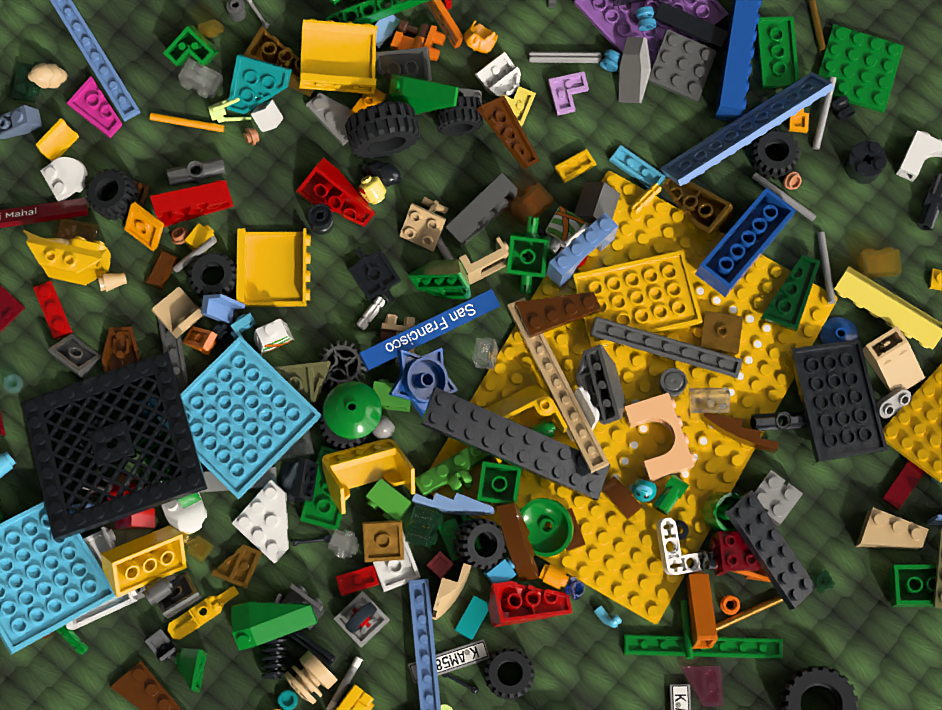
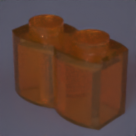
M540 183L530 185L525 190V195L516 197L511 203V212L525 226L527 225V216L538 217L554 202V198Z

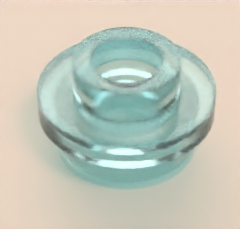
M16 374L8 375L3 382L4 389L11 394L18 393L23 387V380ZM13 381L17 382L15 387L10 386Z

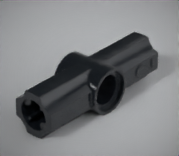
M942 174L934 176L930 190L927 192L922 203L923 209L917 226L925 231L933 230L938 214L942 211Z
M803 411L752 414L750 419V427L759 431L807 428ZM779 417L782 418V425H779L778 423Z

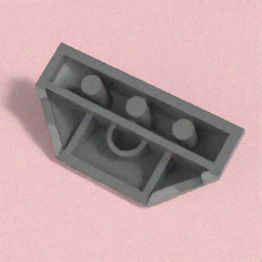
M602 345L583 351L576 379L578 386H582L589 393L593 407L595 406L598 409V421L606 425L622 419L625 397L616 364Z

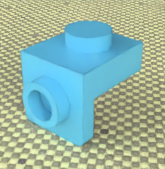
M251 313L239 316L236 322L231 325L233 330L231 335L234 340L239 336L243 338L241 333L256 324Z

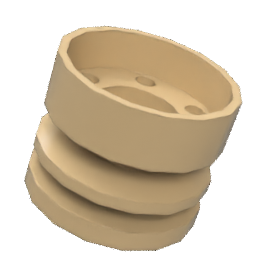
M308 650L299 659L304 668L300 670L293 665L291 668L297 675L293 677L288 671L284 675L289 685L303 699L314 704L316 700L311 694L315 691L321 697L322 693L318 687L322 685L329 689L337 679Z

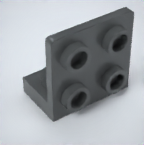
M291 583L289 586L291 591L280 604H311L318 621L325 612L322 602L315 596L310 598L307 595V590L297 583L295 586ZM311 625L306 628L310 631L314 625Z

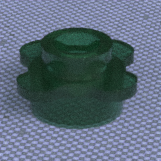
M823 570L818 576L814 575L812 577V581L817 586V592L824 593L826 589L835 586V582L832 581L827 570Z

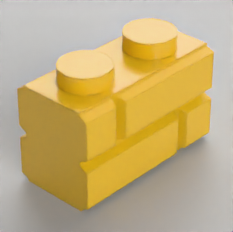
M354 684L335 710H372L374 698Z

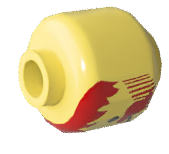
M368 175L361 180L358 190L367 203L377 204L385 198L386 188L379 177Z

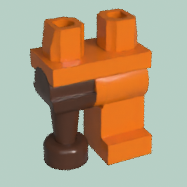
M401 19L398 31L395 32L391 43V51L429 47L430 60L438 61L440 50L432 47L434 43L443 46L446 35L437 31V26L422 24L417 27L409 25L407 20ZM406 32H408L410 34L415 35V37L411 38L405 36Z

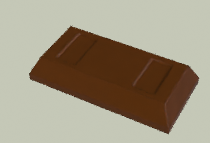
M161 250L145 283L163 291L173 271V266L176 265L179 257Z

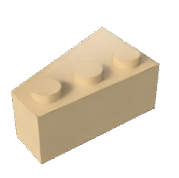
M871 508L867 512L855 547L918 550L923 547L929 529L876 508Z

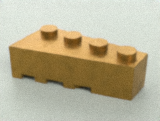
M261 26L244 56L292 69L288 87L310 97L315 89L299 88L301 57H297L289 47L286 48L279 42V39L274 35L271 36Z

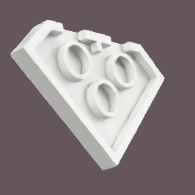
M270 480L232 524L273 563H276L289 549L287 536L288 515L286 510L287 493L273 480Z

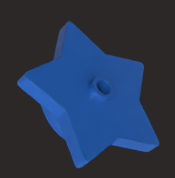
M442 348L435 349L423 356L405 350L398 351L400 376L390 390L389 395L410 400L422 418L435 387L450 394L458 391L457 387L449 379L444 367Z

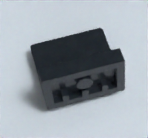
M299 458L298 463L285 462L283 464L280 487L287 493V501L313 502L318 463L306 458Z

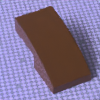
M615 476L603 485L601 492L627 520L642 508L635 497Z

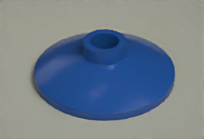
M834 317L824 323L820 331V339L822 344L858 339V331L850 320L843 317ZM842 331L844 336H839L837 332Z

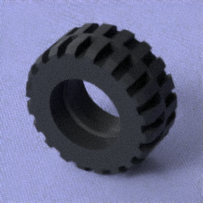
M391 101L368 106L365 109L358 110L357 113H353L345 124L350 150L354 155L361 158H381L393 155L394 153H400L404 149L410 148L411 145H415L420 137L415 110L410 104L405 102Z
M810 666L795 672L785 681L783 690H780L779 693L780 702H778V708L781 710H801V696L806 689L812 686H822L832 694L835 700V710H859V707H856V702H859L858 695H854L853 691L855 688L853 684L850 685L847 682L849 679L845 675H840L838 670L829 669L828 666Z

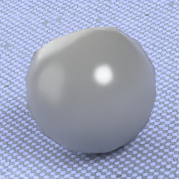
M381 415L380 422L372 433L376 438L387 439L393 435L395 426L385 415Z

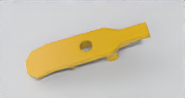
M232 586L218 596L207 597L171 621L168 625V633L172 639L181 640L221 613L224 604L239 595V592L235 586ZM203 608L207 610L204 616L200 615V610Z

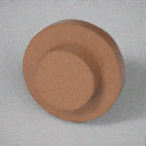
M245 128L243 136L246 143H249L251 146L256 145V142H259V135L256 129Z
M791 171L785 176L783 183L785 188L789 190L797 189L801 185L802 179L797 172Z
M183 227L176 228L171 233L172 242L176 245L184 244L185 239L190 234L189 231Z

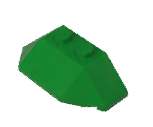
M458 259L432 260L408 274L409 279L419 291H426L430 295L442 299H469L471 297L468 274Z

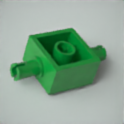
M527 216L526 233L513 232L510 236L507 273L521 275L519 292L522 293L525 291V285V293H531L533 276L545 278L547 275L551 237L537 234L539 217L536 216L534 218L533 216ZM527 251H530V254L533 255L530 259L525 254Z

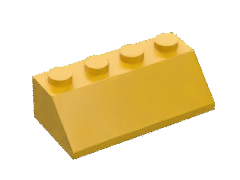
M171 525L100 553L103 572L116 597L148 585L159 577L164 578L187 568L183 535Z

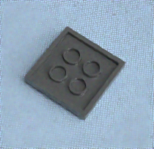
M667 29L651 67L648 82L697 103L717 51Z

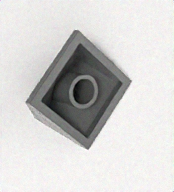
M585 182L574 215L592 224L604 213L612 219L620 193L605 182Z
M70 334L48 349L49 353L81 379L87 376L101 358L100 354L73 334Z
M187 572L170 581L173 586L170 589L172 593L158 603L163 615L168 619L202 598Z

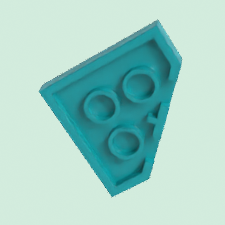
M237 55L228 101L235 98L240 100L227 106V110L246 114L285 90L289 86L292 69L244 55Z

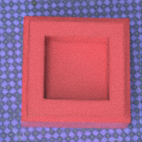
M441 551L427 564V567L440 579L454 566V563Z

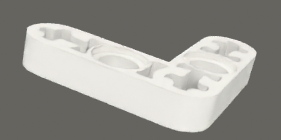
M671 518L660 519L656 524L664 572L668 575H678L706 570L701 569L702 563H700V559H702V552L681 555L675 521ZM669 524V528L664 529L663 525ZM668 541L673 543V550L671 552L666 549ZM689 557L694 561V566L691 569L686 564ZM680 563L681 567L670 569L671 564Z

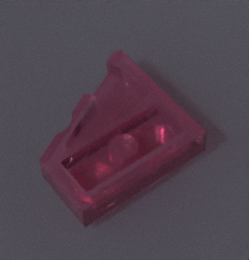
M721 666L683 667V671L703 707H724Z

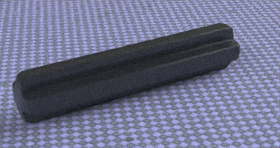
M300 630L286 635L305 650H309L327 666L332 665L336 657Z

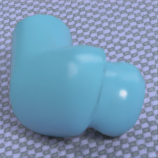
M602 605L594 611L604 624L612 628L618 627V624L622 622L617 614L611 617Z

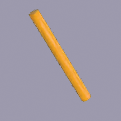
M156 113L150 114V120L224 132L225 126Z

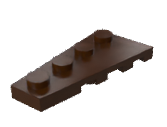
M501 96L477 108L480 115L523 169L540 161L505 96Z
M594 292L515 302L530 338L601 311Z

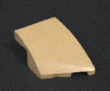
M463 563L458 582L442 578L432 613L433 620L441 617L456 601L467 581L471 565Z

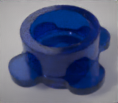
M570 577L564 591L566 595H571L574 600H578L583 595L585 586L583 582L577 581L576 577Z

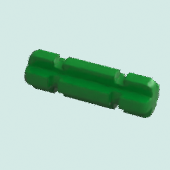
M66 625L56 630L59 634H62V637L72 647H75V651L78 654L82 655L88 650V646L81 642V639L72 630L67 629Z

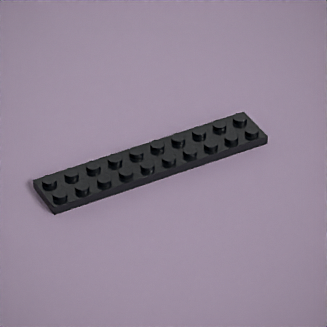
M437 387L432 391L420 424L594 501L599 499L610 466L609 464L600 470L590 473L579 450Z

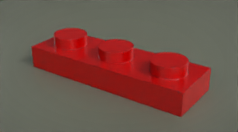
M50 280L33 287L53 338L57 340L73 333L52 281Z

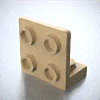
M180 287L176 288L152 308V312L176 339L204 316L201 314L202 306L200 308L196 306Z

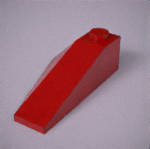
M512 581L493 583L491 585L488 609L492 628L573 613L568 593L550 589L535 588V586H525Z

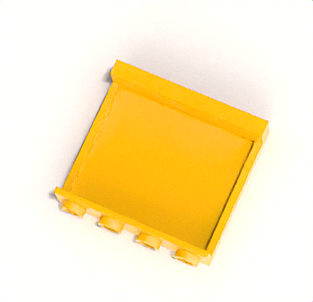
M303 19L299 88L374 94L376 88L375 63L378 26L368 23L354 24L352 22L340 23L332 20L317 21L315 19Z
M245 228L237 229L236 301L245 304V307L307 306V300H310V289H307V282H310V271H307V264L311 262L310 252H307V246H311V235L307 234L306 228H303V232H246Z

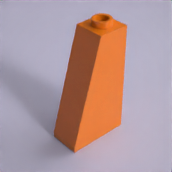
M695 571L691 572L686 579L693 649L712 648L718 637L709 574Z

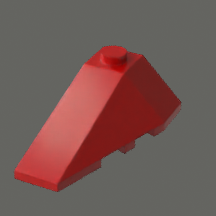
M325 158L316 165L296 191L311 204H325L331 209L332 213H339L345 219L363 227L376 214L344 175Z

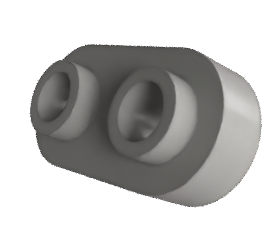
M899 387L880 399L876 404L879 416L890 418L896 414L903 406L910 402L911 393L905 388Z

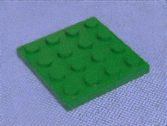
M833 24L818 75L826 80H829L830 76L837 78L832 98L838 99L847 95L851 104L884 113L904 45Z

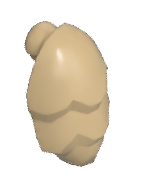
M46 63L35 65L31 72L28 73V79L35 82L41 88H58L68 76L66 71L59 68L56 64Z

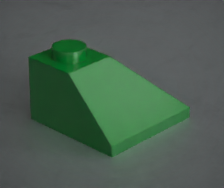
M181 648V651L176 654L175 664H178L177 668L189 688L196 693H200L207 653L200 649Z

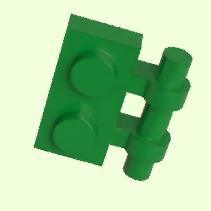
M461 515L462 524H465L464 521L472 520L469 515ZM455 518L437 525L452 562L459 560L455 556L457 551H453L455 546L453 538L456 539L454 533L456 530H460ZM479 535L476 537L474 544L476 552L483 549L480 543L482 540Z

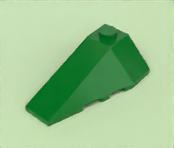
M247 601L231 606L232 634L239 651L264 644L318 623L312 605L307 603L276 604L275 602L257 603V601Z

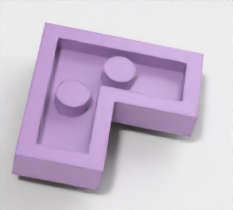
M585 72L548 79L557 116L575 112L572 94L589 90Z

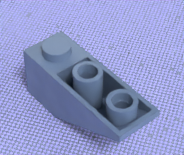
M23 105L1 115L0 140L28 134L41 128L39 110Z

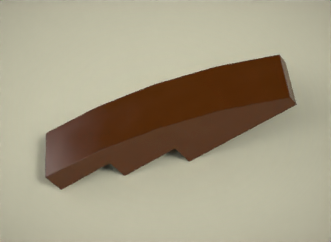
M705 412L701 417V420L707 425L737 442L772 453L778 450L779 442L761 439V431L743 428L742 419Z
M516 502L497 504L496 507L503 535L520 581L538 579L540 572L533 559L535 552L528 539L530 532Z

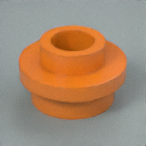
M727 595L722 598L720 608L725 614L733 615L739 611L740 602L737 597ZM727 602L733 603L732 609L726 606Z

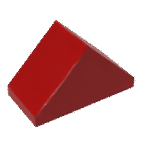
M151 508L116 520L115 530L155 529V509Z

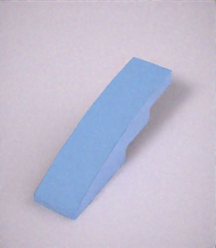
M416 493L412 499L415 505L454 515L479 516L494 515L495 513L492 506L456 493L454 500L435 493L433 500Z

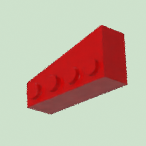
M216 180L209 184L150 196L157 219L164 223L163 228L234 207L226 180Z

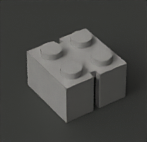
M771 470L754 493L764 509L767 510L776 527H778L803 493L790 483L787 485L783 484L786 480Z

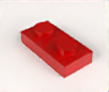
M374 565L336 576L341 596L379 585Z

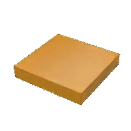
M134 202L130 205L124 230L154 251L158 247L164 223Z

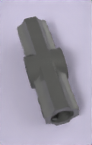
M222 157L202 162L192 161L188 165L167 169L170 186L192 181L199 183L205 178L226 174ZM195 169L201 170L199 174H192V171Z

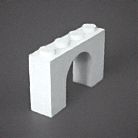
M917 130L896 175L913 182L926 159L930 157L942 158V139H936L927 132Z

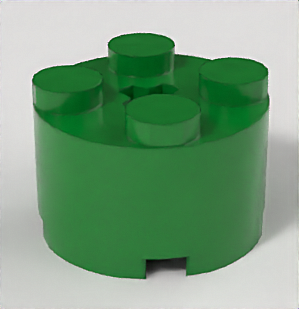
M715 492L710 495L701 510L707 525L717 531H737L725 511L741 495L729 492Z

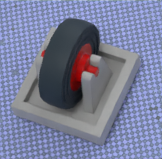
M363 591L334 618L361 648L390 621Z

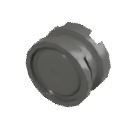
M677 368L667 369L659 379V389L662 394L669 393L670 397H678L687 386L686 375Z

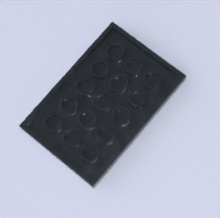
M860 339L789 350L815 462L888 450Z

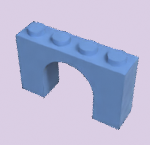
M604 213L549 262L547 276L558 288H561L572 278L576 267L595 248L601 252L615 239L618 225Z

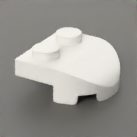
M505 52L475 73L484 89L494 96L500 97L501 94L509 96L520 86V70L514 66Z
M60 157L41 170L58 202L66 200L75 192L80 193L85 187L84 182L87 170L79 160Z
M202 498L200 501L184 509L177 500L161 505L169 525L183 534H192L202 527L204 519L207 518V510Z

